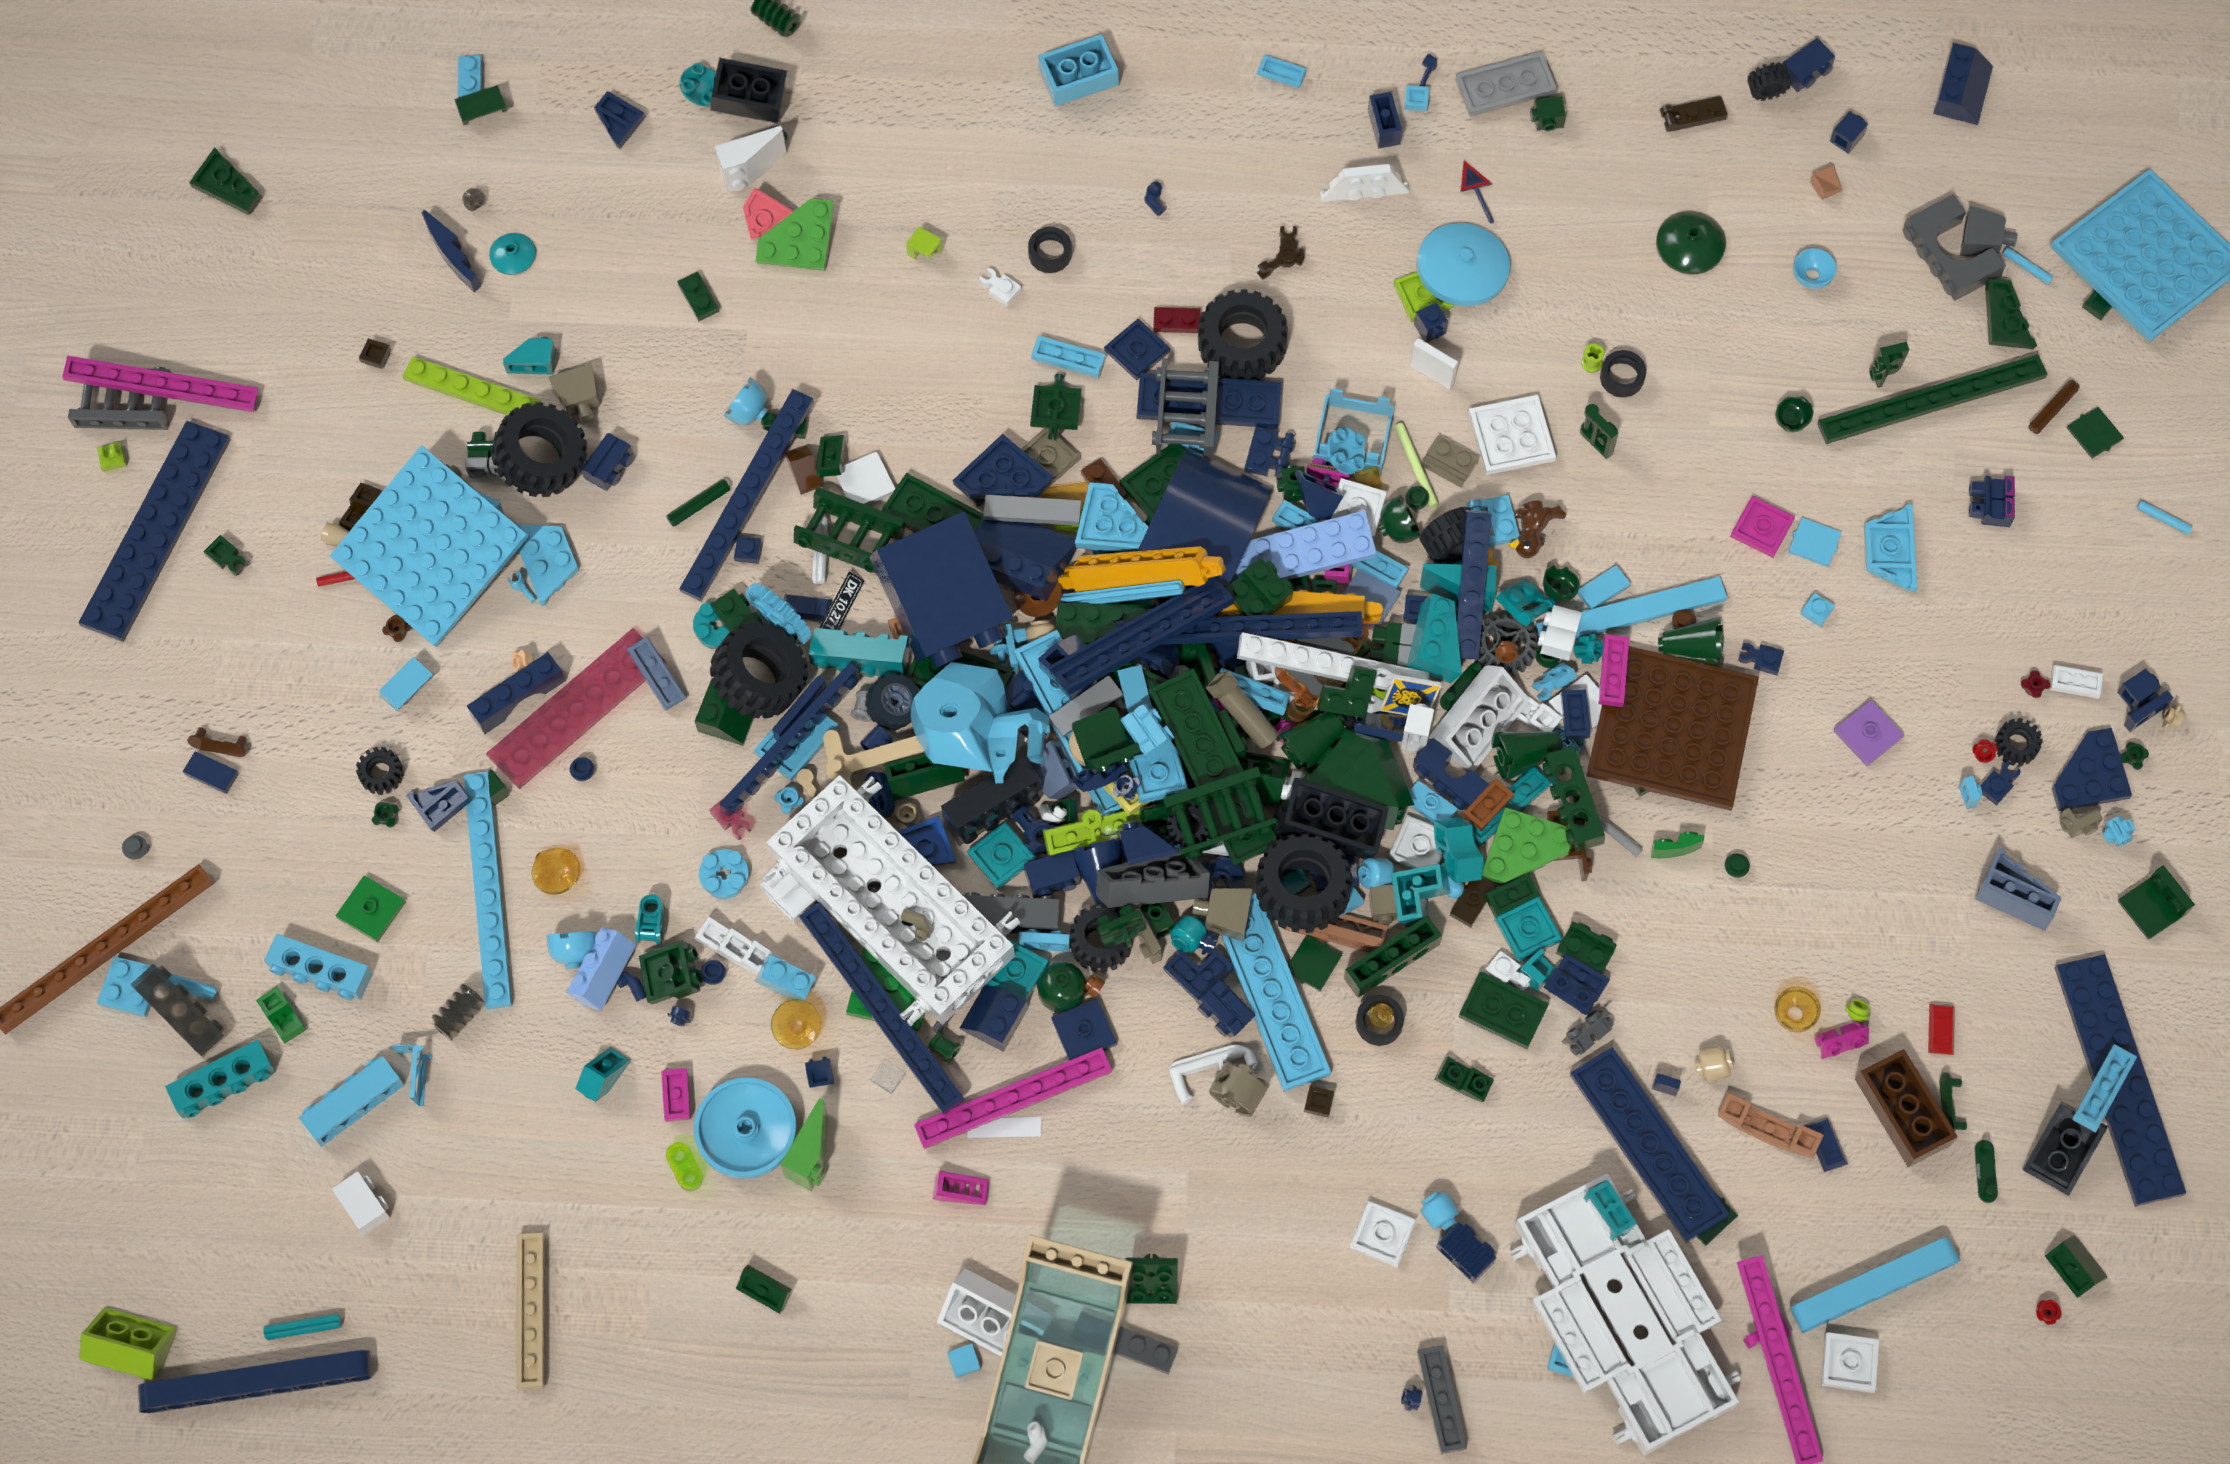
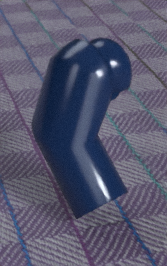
M623 971L617 980L619 988L628 985L636 1002L646 998L645 990L639 978L627 971Z

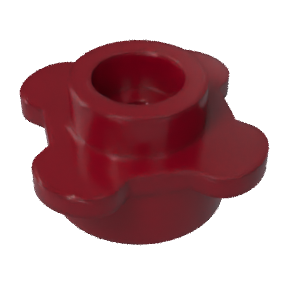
M2036 670L2031 671L2030 676L2021 681V687L2033 698H2040L2042 692L2045 689H2049L2051 685L2050 681L2041 677L2039 671Z

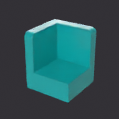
M1542 948L1520 969V973L1525 974L1531 979L1529 982L1530 986L1536 992L1547 983L1556 970L1544 958L1545 950Z

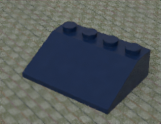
M985 520L974 530L997 583L1046 602L1055 588L1058 578L1063 574L1077 549L1075 545L1076 539L1034 523Z

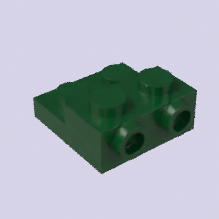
M1260 558L1246 568L1241 577L1225 587L1234 599L1233 605L1243 616L1272 615L1292 600V584L1286 578L1281 580L1276 574L1277 569L1271 561L1265 562Z
M681 940L639 956L647 1003L653 1005L672 997L680 999L701 991L699 984L703 983V977L701 972L696 969L695 961L698 960V952L694 946Z

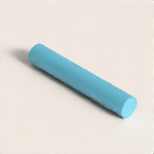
M2009 247L2002 254L2048 285L2054 278Z
M2142 500L2137 508L2187 535L2193 527Z

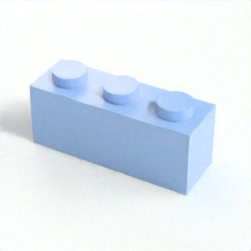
M601 927L595 937L593 950L584 957L566 993L583 1006L601 1011L636 945L619 931Z

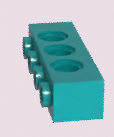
M257 1039L166 1085L165 1088L177 1113L183 1119L186 1117L192 1118L197 1116L202 1109L222 1103L225 1097L231 1094H240L247 1089V1086L255 1082L266 1081L276 1071L264 1046ZM250 1065L248 1072L240 1074V1069L243 1066ZM227 1077L223 1085H216L218 1079ZM202 1088V1095L194 1098V1092Z

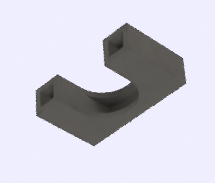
M1952 194L1907 218L1903 227V234L1915 246L1918 256L1929 265L1932 275L1937 277L1943 284L1944 291L1956 301L1984 286L1988 278L1998 279L2001 277L2006 264L1994 248L1968 260L1952 259L1941 251L1937 243V237L1961 224L1966 214L1965 209Z

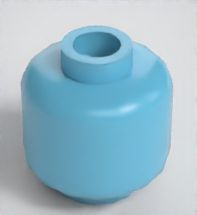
M1370 857L1361 863L1358 877L1362 886L1370 890V886L1391 885L1393 883L1391 873L1396 871L1388 859Z
M1437 1191L1422 1201L1424 1206L1421 1208V1213L1431 1228L1438 1229L1442 1227L1445 1231L1457 1223L1455 1217L1459 1214V1208L1448 1193L1440 1194Z

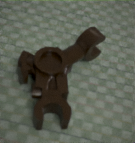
M1284 226L1280 227L1279 253L1274 260L1270 262L1264 261L1258 265L1260 270L1257 271V274L1262 280L1269 277L1273 270L1280 266L1289 268L1294 266L1295 263L1302 266L1304 262V249L1299 248V253L1296 251L1297 241H1294L1297 237L1296 226H1293L1291 234L1284 232Z

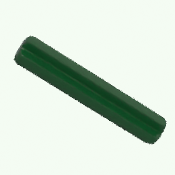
M724 479L719 480L667 514L666 517L670 525L673 527L730 491L728 483Z

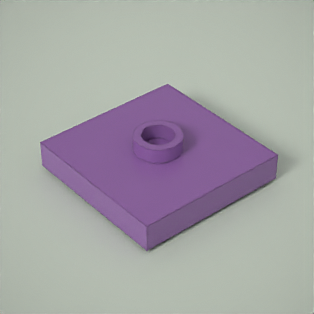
M1872 700L1834 729V733L1867 767L1904 737V734Z

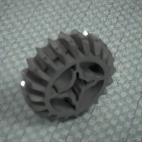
M1506 613L1503 614L1502 619L1497 614L1493 616V621L1489 618L1485 619V625L1482 624L1478 663L1481 665L1486 664V666L1503 667L1507 673L1510 672L1514 677L1517 675V670L1522 673L1525 672L1526 666L1530 667L1533 663L1532 659L1537 656L1535 651L1538 649V642H1535L1537 635L1536 633H1531L1532 625L1524 627L1514 617L1508 619ZM1491 635L1494 645L1492 649L1488 650L1486 640ZM1510 641L1517 646L1518 642H1523L1525 650L1514 661L1502 663L1495 656V649L1501 642Z

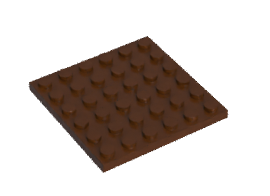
M1629 646L1623 707L1601 706L1586 777L1732 811L1759 676Z

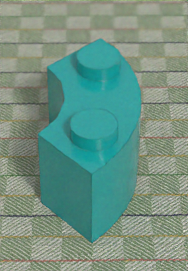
M1460 817L1434 820L1436 850H1441L1445 861L1442 866L1447 870V875L1455 883L1482 880L1484 856L1475 845L1472 824Z

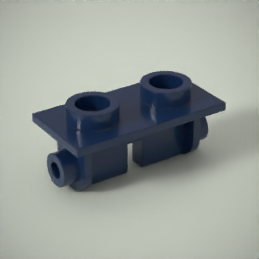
M1559 969L1555 970L1543 987L1584 1015L1590 1013L1594 1003L1599 998V995Z

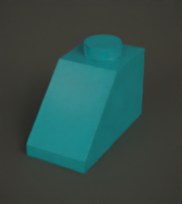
M547 337L527 339L503 358L506 373L553 375L556 353L553 339Z
M609 1047L584 1065L575 1089L586 1098L594 1102L598 1101L609 1093L629 1065L631 1059Z

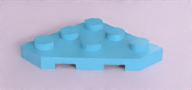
M1089 483L1075 540L1076 548L1117 552L1140 551L1138 548L1148 526L1145 522H1142L1135 510L1122 498L1113 484Z

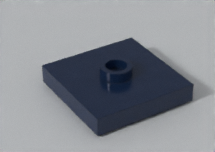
M1098 998L1051 1017V1021L1069 1061L1099 1048H1103L1104 1051L1117 1046Z

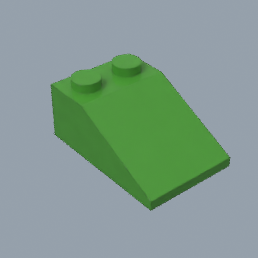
M820 1098L780 1164L785 1178L810 1191L813 1190L815 1185L819 1186L825 1176L823 1171L825 1168L828 1113L824 1100Z

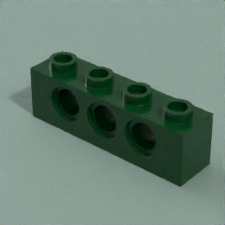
M1572 746L1545 754V763L1542 764L1543 772L1546 778L1550 777L1552 786H1550V792L1553 800L1558 799L1560 808H1557L1561 823H1566L1568 830L1565 831L1568 844H1573L1575 852L1604 844L1605 834L1575 747ZM1568 774L1571 779L1563 781L1559 778V775ZM1569 796H1575L1579 799V801L1576 803H1570L1566 800V798ZM1582 818L1587 823L1579 826L1574 823V820Z
M1426 916L1347 967L1344 973V980L1357 998H1359L1439 946L1442 935L1430 918Z

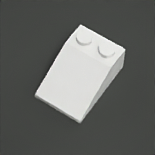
M781 126L715 146L720 172L728 192L740 191L750 186L787 153Z

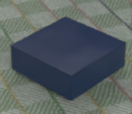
M1658 1073L1655 1076L1651 1089L1676 1096L1681 1081Z

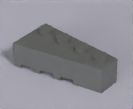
M1179 849L1176 855L1129 865L1128 863H1123L1098 870L1096 896L1108 908L1208 898L1210 873L1196 859L1188 860V857L1182 859L1181 849Z

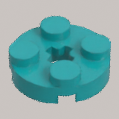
M704 603L694 616L693 630L701 644L710 649H717L729 634V631L725 626H720L718 630H714L712 623L720 621V619L712 610L711 603Z

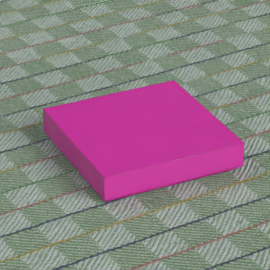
M1752 496L1730 537L1774 558L1795 516Z

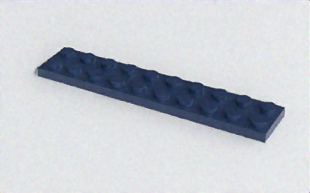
M186 420L78 622L80 626L119 641H125L231 441L229 435Z
M2105 954L2056 965L2055 971L2092 1081H2094L2114 1044L2137 1056L2105 1115V1120L2134 1206L2184 1196L2186 1190Z

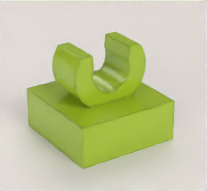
M121 442L97 447L100 466L103 472L127 466Z

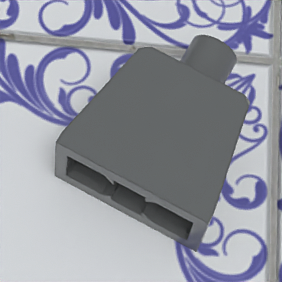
M1970 205L1965 217L1960 255L1977 256L1991 248H1994L1999 254L2002 244L2015 246L2018 233L2005 231L2006 218L2004 216Z

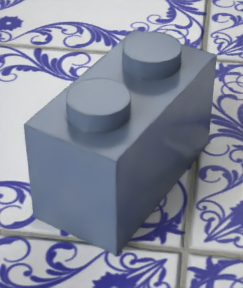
M1049 741L1043 746V756L1046 758L1043 767H1041V764L1032 761L1031 763L1041 778L1043 793L1049 799L1062 800L1078 789L1073 782L1077 778L1078 773L1062 743Z

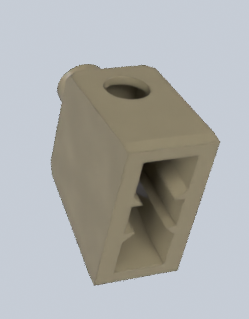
M592 363L549 376L552 389L564 410L568 412V416L578 414L581 422L591 421L594 418L592 409L600 406L596 376Z
M1214 888L1211 890L1209 901L1194 900L1192 914L1207 916V930L1244 942L1252 889Z

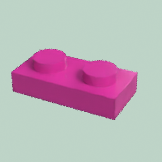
M687 1068L662 1070L665 1122L691 1120Z

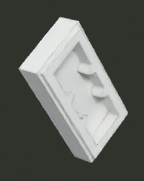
M2054 665L2050 690L2099 699L2102 691L2103 673Z

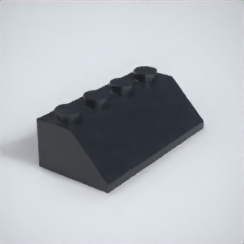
M1295 777L1281 809L1276 831L1287 835L1295 834V837H1301V833L1309 834L1308 837L1314 838L1315 835L1323 837L1325 842L1330 840L1335 843L1336 850L1341 849L1346 854L1366 859L1378 854L1389 807Z

